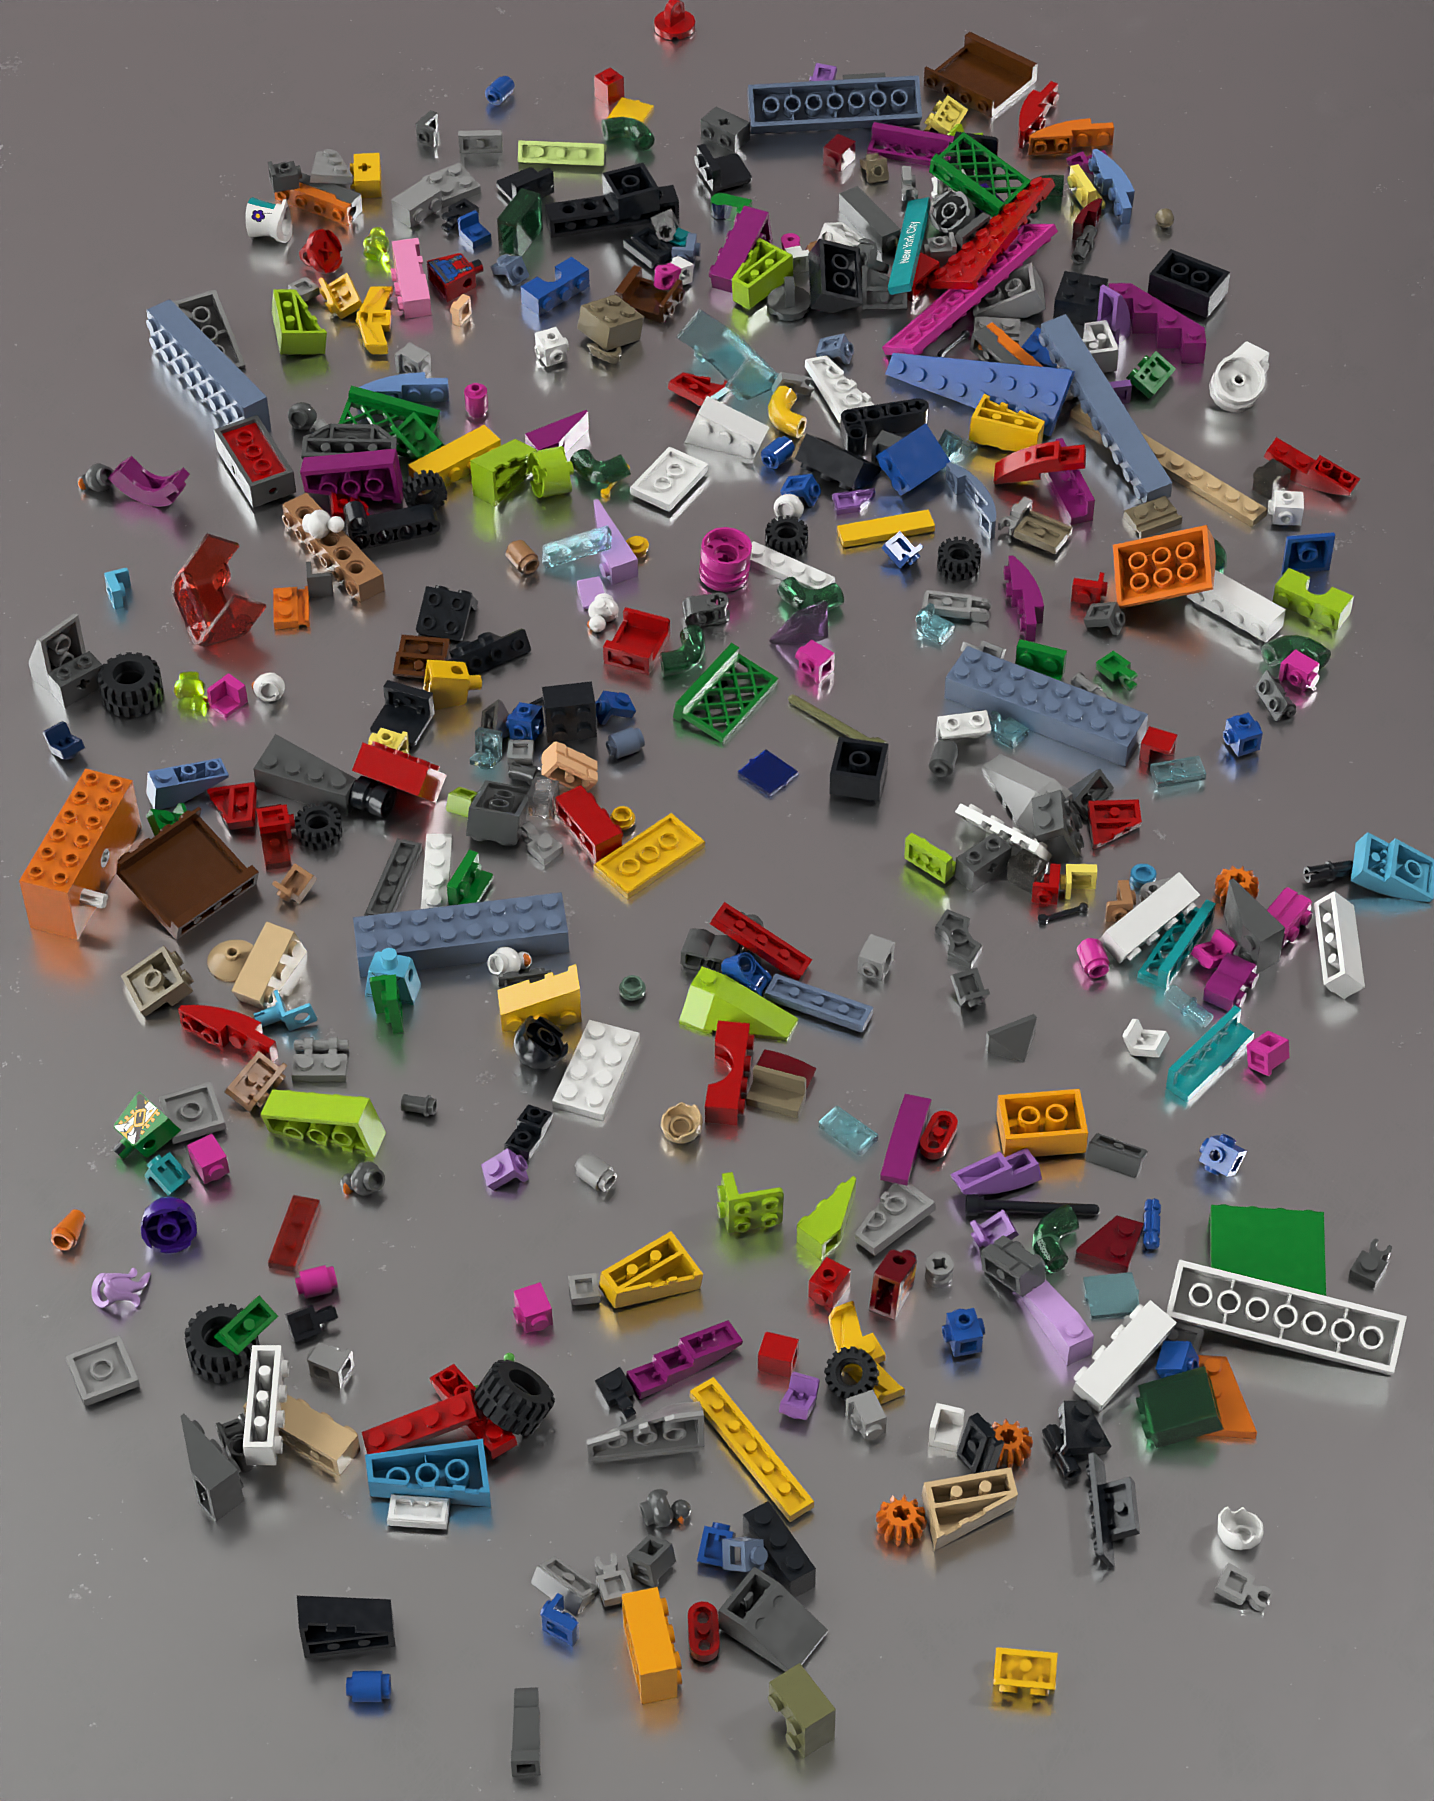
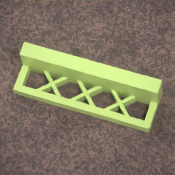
M518 140V163L604 166L607 145Z

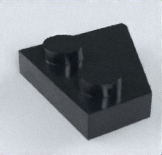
M1087 1400L1063 1401L1058 1408L1061 1421L1059 1432L1064 1437V1444L1060 1448L1062 1456L1088 1455V1453L1093 1451L1096 1454H1106L1111 1448V1444Z

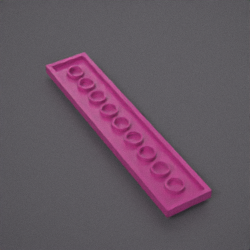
M1026 224L1017 229L1019 234L1005 252L996 256L997 263L987 268V276L985 278L980 277L977 281L978 287L975 290L948 289L882 347L885 355H892V353L922 354L925 347L934 343L941 333L949 330L957 319L964 317L972 306L979 304L981 298L994 291L996 285L1006 280L1012 271L1021 267L1028 257L1035 255L1042 245L1050 242L1051 237L1058 232L1055 224Z

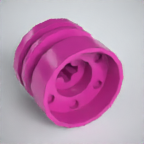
M721 527L709 531L703 537L699 568L701 581L707 587L721 592L736 591L743 587L749 577L752 552L750 538L744 532L735 528Z

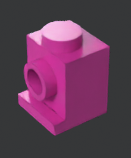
M810 640L805 646H801L797 650L795 658L799 660V668L805 673L814 676L816 683L819 684L834 671L835 653L817 642Z
M1295 649L1281 662L1278 679L1281 682L1287 680L1292 685L1306 691L1309 687H1314L1318 682L1320 663Z
M1270 1031L1265 1032L1247 1044L1248 1067L1266 1076H1270L1273 1068L1290 1058L1289 1040Z

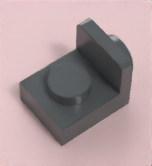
M1117 602L1095 603L1090 605L1083 621L1086 627L1109 626L1113 635H1119L1122 626L1125 624V615Z

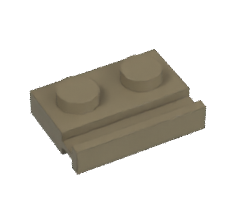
M1166 496L1124 510L1123 516L1132 529L1139 533L1141 539L1180 525L1183 519L1181 515L1177 514L1176 508Z
M1030 510L1029 515L1025 516L1014 529L1013 537L1056 554L1067 541V537L1071 536L1073 527Z

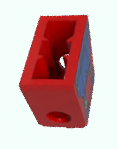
M461 253L427 261L428 279L447 302L476 287V274L484 271L479 259L468 262Z

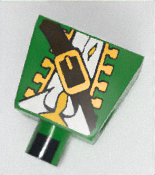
M139 1091L114 1124V1129L123 1138L112 1150L123 1160L135 1148L145 1158L150 1157L176 1136L181 1129Z

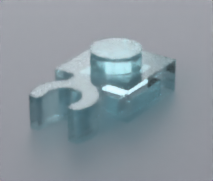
M997 711L991 712V720L993 721H990L991 731H994L993 737L1013 749L1028 736L1029 728L1011 717L1003 720Z

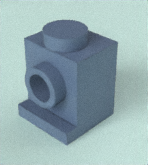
M748 1536L722 1539L724 1570L750 1572L753 1567L764 1570V1563L767 1560L768 1553L764 1548L763 1539L749 1538ZM735 1547H740L741 1561L735 1562Z

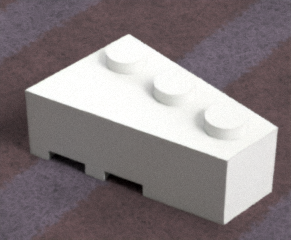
M707 396L697 413L684 443L753 460L769 427Z

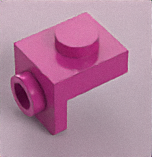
M1217 929L1209 942L1194 946L1191 955L1203 967L1213 969L1219 966L1228 952L1234 953L1238 943L1222 929Z

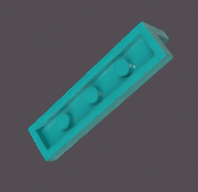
M1206 899L1200 909L1196 907L1189 913L1195 917L1188 924L1185 921V916L1183 914L1177 917L1178 922L1165 932L1138 971L1137 977L1166 990L1191 954L1194 946L1197 945L1212 923L1216 903ZM1184 931L1179 940L1175 941L1173 934ZM1172 949L1166 958H1162L1161 951ZM1160 966L1158 976L1147 972L1149 968Z
M1236 1005L1230 1009L1169 1068L1166 1089L1188 1103L1253 1040L1254 1032L1239 1023L1242 1009Z

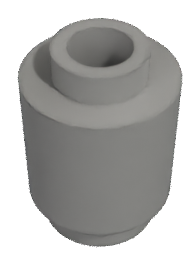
M593 1153L582 1155L575 1164L576 1176L596 1190L606 1192L617 1178L613 1167Z

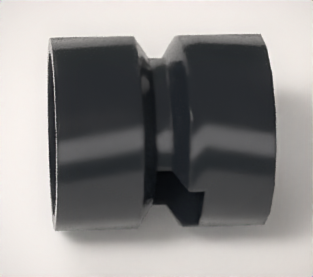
M360 776L352 787L349 798L350 805L362 811L369 810L370 814L386 818L395 805L397 790L393 786L385 783L378 785L376 780Z

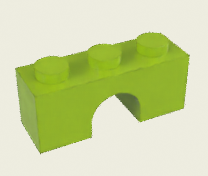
M1288 568L1275 584L1272 602L1338 630L1351 613L1354 596L1334 587H1331L1327 593L1322 595L1312 594L1308 591L1310 577Z

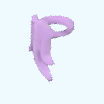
M132 1268L129 1274L100 1273L96 1276L92 1285V1298L95 1305L104 1308L110 1306L115 1301L129 1300L137 1308L140 1305V1298L133 1293L141 1291L147 1285L151 1273L144 1274L139 1282L130 1280L136 1277V1268ZM102 1282L105 1284L104 1294L108 1299L107 1301H103L100 1295Z

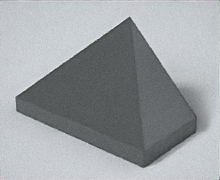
M499 699L482 711L479 748L482 750L510 737L509 729L506 726L509 713L503 702Z
M1097 769L1068 790L1073 793V805L1084 820H1089L1088 801L1105 800L1114 787L1101 769Z
M1035 1014L988 1031L985 1049L988 1053L1025 1062L1035 1036L1037 1017Z

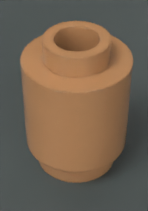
M523 540L513 541L508 545L506 557L521 573L531 574L539 567L538 556Z

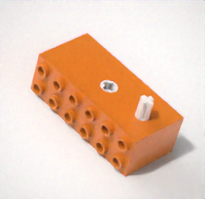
M85 768L19 880L30 928L78 940L96 907H106L108 894L104 893L116 874L118 859L130 850L142 829L133 780Z

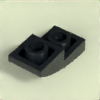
M528 1104L518 1117L516 1129L504 1144V1150L508 1148L516 1155H521L525 1160L529 1161L547 1131L553 1117V1112Z

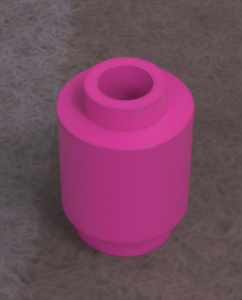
M479 383L468 385L464 390L465 409L473 418L483 417L488 410L487 388Z
M1093 938L1083 940L1076 951L1085 973L1089 974L1091 978L1104 976L1109 971L1110 962L1101 941Z
M326 1265L299 1271L300 1277L295 1278L298 1295L304 1294L305 1299L332 1293V1289L338 1288L333 1266L326 1267Z

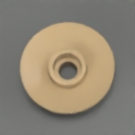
M228 940L218 944L210 951L207 958L209 972L218 980L236 982L254 945L244 940Z

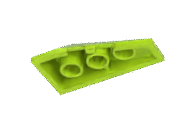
M703 966L690 985L679 1019V1024L710 1034L716 1031L718 1020L750 1023V1034L755 1035V1038L782 1041L789 1039L798 1023L797 1017L727 975Z

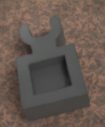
M1376 1238L1371 1242L1369 1253L1362 1250L1349 1272V1277L1372 1288L1376 1287L1387 1269L1388 1262L1386 1260L1389 1259L1392 1250L1391 1245H1388L1384 1251L1378 1250L1379 1240Z

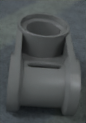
M716 592L707 595L689 596L684 599L682 608L686 625L690 628H699L709 625H721L728 622L730 619V613L727 610L729 604L728 596L724 593Z
M242 1413L238 1415L237 1419L224 1424L220 1422L215 1423L223 1448H225L228 1457L235 1460L241 1472H248L254 1469L256 1465H246L243 1453L244 1414Z

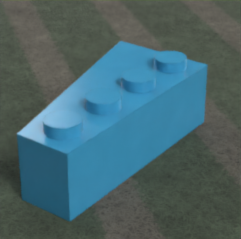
M483 1439L365 1455L370 1496L391 1498V1494L439 1497L450 1498L451 1504L491 1507Z

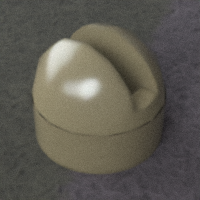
M1161 209L1155 215L1157 224L1160 227L1169 228L1172 226L1174 216L1170 209Z

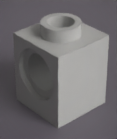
M870 934L858 956V973L868 978L882 981L894 959L895 942Z

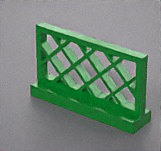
M965 132L956 138L940 155L936 154L931 159L929 169L932 175L951 189L964 193L972 201L973 205L990 215L991 218L997 216L1003 210V207L1011 203L1017 197L1016 195L1025 190L1031 182L1030 179ZM965 141L971 146V150H959V145ZM972 155V163H961L960 156ZM975 155H984L988 158V162H976ZM947 156H957V163H949L945 158ZM1000 167L1005 171V174L993 175L992 168ZM973 168L974 175L967 176L962 173V169ZM977 168H989L990 175H978ZM994 180H1006V187L995 188ZM1009 180H1018L1022 185L1020 187H1010ZM979 181H990L991 188H983L979 185ZM995 193H1007L1008 198L1002 202L996 197Z
M351 385L348 399L338 424H357V421L367 418L370 424H376L379 427L388 424L395 426L393 422L397 420L405 421L415 412L431 431L435 433L440 422V410ZM350 408L360 409L363 413L353 417L350 413ZM378 414L384 416L385 419L375 423L371 416ZM398 444L396 448L397 455L412 459L406 453L409 448L405 444L402 446Z
M731 643L675 703L673 718L680 723L685 719L723 743L778 683L779 678L739 654V647ZM739 663L746 667L748 672L736 673L734 667ZM754 678H763L769 683L756 686ZM750 679L751 686L739 687L737 680ZM733 680L734 687L722 688L721 681ZM740 693H753L754 699L742 701ZM723 694H736L737 701L725 702ZM708 695H719L720 702L708 703L707 697ZM727 708H739L740 714L728 716ZM710 709H722L723 716L711 717ZM695 710H705L706 717L697 718L692 713ZM725 723L726 730L721 733L713 728V724Z

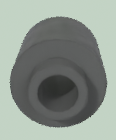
M941 739L935 744L929 762V769L935 775L949 776L953 773L958 757L957 744L950 739Z

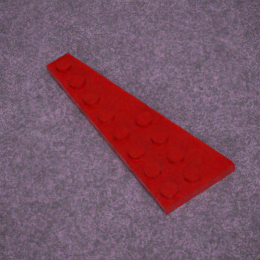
M1042 177L1033 179L1025 190L1019 192L1011 203L1005 205L997 216L989 220L988 225L977 231L976 236L972 240L963 244L962 249L957 254L951 256L942 268L934 272V275L927 281L930 288L975 290L978 287L977 281L980 277L985 278L987 276V268L997 263L996 256L1005 252L1019 234L1017 230L1019 226L1026 225L1028 222L1026 217L1036 212V204L1045 200L1055 187L1053 179Z

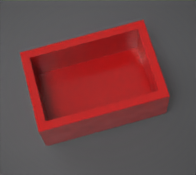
M375 741L371 745L362 742L352 771L434 803L437 802L447 776L439 772L440 766Z

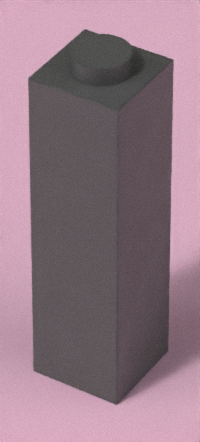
M858 186L839 193V211L865 238L874 241L877 250L881 254L895 249V239L900 238L901 229Z

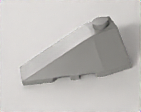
M216 289L173 301L239 369L245 367L244 360Z
M999 754L982 766V770L994 790L998 791L1001 795L1004 806L1008 807L1012 813V819L1016 825L1033 839L1035 838L1032 798L1061 789L1065 798H1070L1072 802L1073 793L1057 780L1002 754Z
M683 1401L666 1406L588 1439V1461L704 1447V1413L700 1401Z

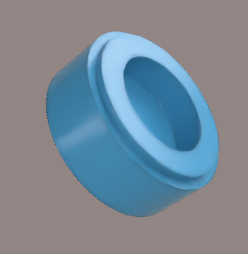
M1137 864L1131 869L1130 882L1136 888L1141 889L1144 884L1156 881V870L1148 864Z

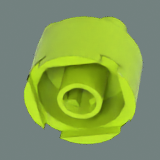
M563 446L538 450L528 454L527 469L528 473L533 474L534 479L530 481V484L538 498L572 492L570 475L574 474L572 462L567 461Z

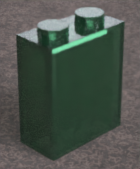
M521 188L497 218L499 254L522 256L542 231L541 194Z
M1205 1366L1138 1385L1140 1397H1136V1403L1140 1414H1145L1146 1421L1142 1422V1428L1146 1439L1151 1438L1156 1449L1224 1429L1212 1381Z

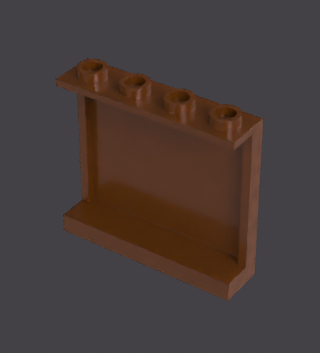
M968 32L965 35L963 48L935 70L927 66L924 68V86L945 96L948 95L955 101L992 118L1036 82L1038 64L983 37Z
M199 806L193 811L188 810L184 812L174 824L165 825L158 835L152 839L147 838L142 841L133 852L124 853L118 859L116 874L176 940L256 885L259 871L253 865L247 868L200 817L201 808Z

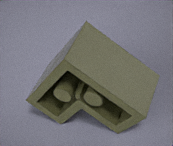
M800 1663L769 1682L768 1701L775 1712L778 1713L780 1711L786 1718L787 1734H785V1737L793 1750L798 1749L805 1758L835 1739L836 1709Z

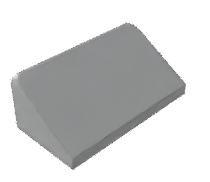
M556 1556L538 1565L531 1581L535 1587L551 1599L557 1593L563 1595L564 1608L573 1615L579 1614L599 1593L596 1585Z

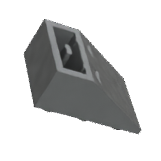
M182 1414L181 1422L198 1503L215 1521H218L244 1501L242 1492L244 1485L239 1478L241 1470L234 1459L231 1457L227 1459L222 1454L223 1451L216 1440H209L204 1435L205 1432L202 1426L196 1420L191 1421L185 1414Z
M756 1567L752 1568L718 1610L720 1630L785 1672L799 1663L802 1665L828 1633V1629L778 1581Z

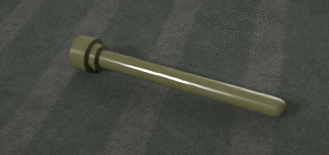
M794 694L788 697L790 704L849 738L887 743L879 737H867Z

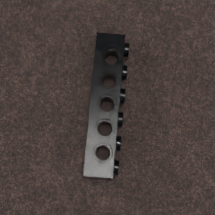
M674 185L659 187L660 210L618 220L604 195L545 204L546 224L550 237L554 238L652 223L651 217L669 209H672L676 219H679V199Z

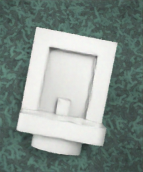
M1132 1019L1123 1034L1124 1042L1131 1056L1160 1057L1170 1039L1167 1031L1143 1029L1138 1019Z

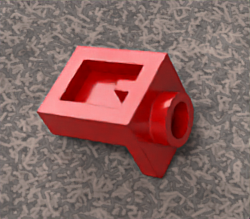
M287 804L256 809L260 834L286 831L287 839H292L291 829H296L294 814H288Z
M1050 864V874L1044 873L1043 883L1033 882L1031 899L1033 903L1057 905L1061 864Z

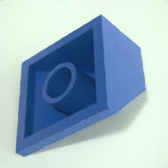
M1335 533L1287 536L1281 570L1282 574L1288 568L1300 573L1330 570Z

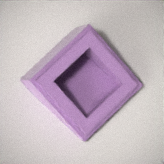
M600 576L577 581V593L583 610L589 609L595 597L604 593Z

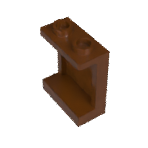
M634 265L615 290V295L633 307L644 318L664 324L667 318L673 315L677 304L682 302L685 290L683 289V281L677 279L669 290L658 289L654 286V281L642 278V267Z

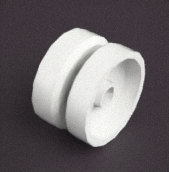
M1232 354L1224 358L1218 364L1209 384L1210 396L1214 403L1221 409L1232 413L1243 412L1251 408L1264 387L1265 374L1263 368L1257 360L1245 354Z

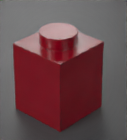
M837 134L823 147V165L842 172L855 159L856 141Z

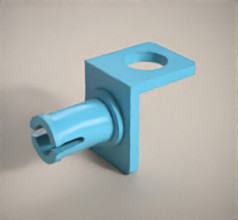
M278 990L274 991L277 1000L275 1006L253 1013L255 1020L261 1022L262 1027L282 1020V1022H285L289 1032L317 1021V1016L310 1003L287 1011ZM300 1013L309 1014L303 1020L294 1019Z

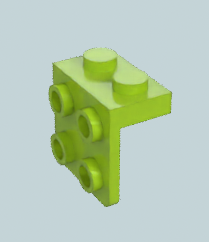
M733 1172L722 1174L721 1185L717 1186L720 1201L717 1202L719 1218L725 1219L728 1233L745 1232L759 1227H773L782 1223L784 1203L782 1188L777 1187L739 1194Z

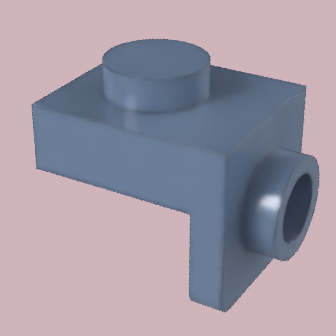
M688 233L685 247L673 246L671 250L672 258L679 256L695 264L696 256H700L701 243H697V234Z
M503 255L497 259V263L490 267L493 275H506L511 286H516L529 277L521 256Z

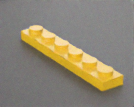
M714 1377L690 1390L692 1401H700L704 1416L789 1522L814 1508L813 1499Z

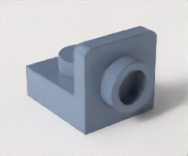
M845 334L820 339L816 356L827 355L830 359L840 356L844 365H848L854 354V347L848 341Z

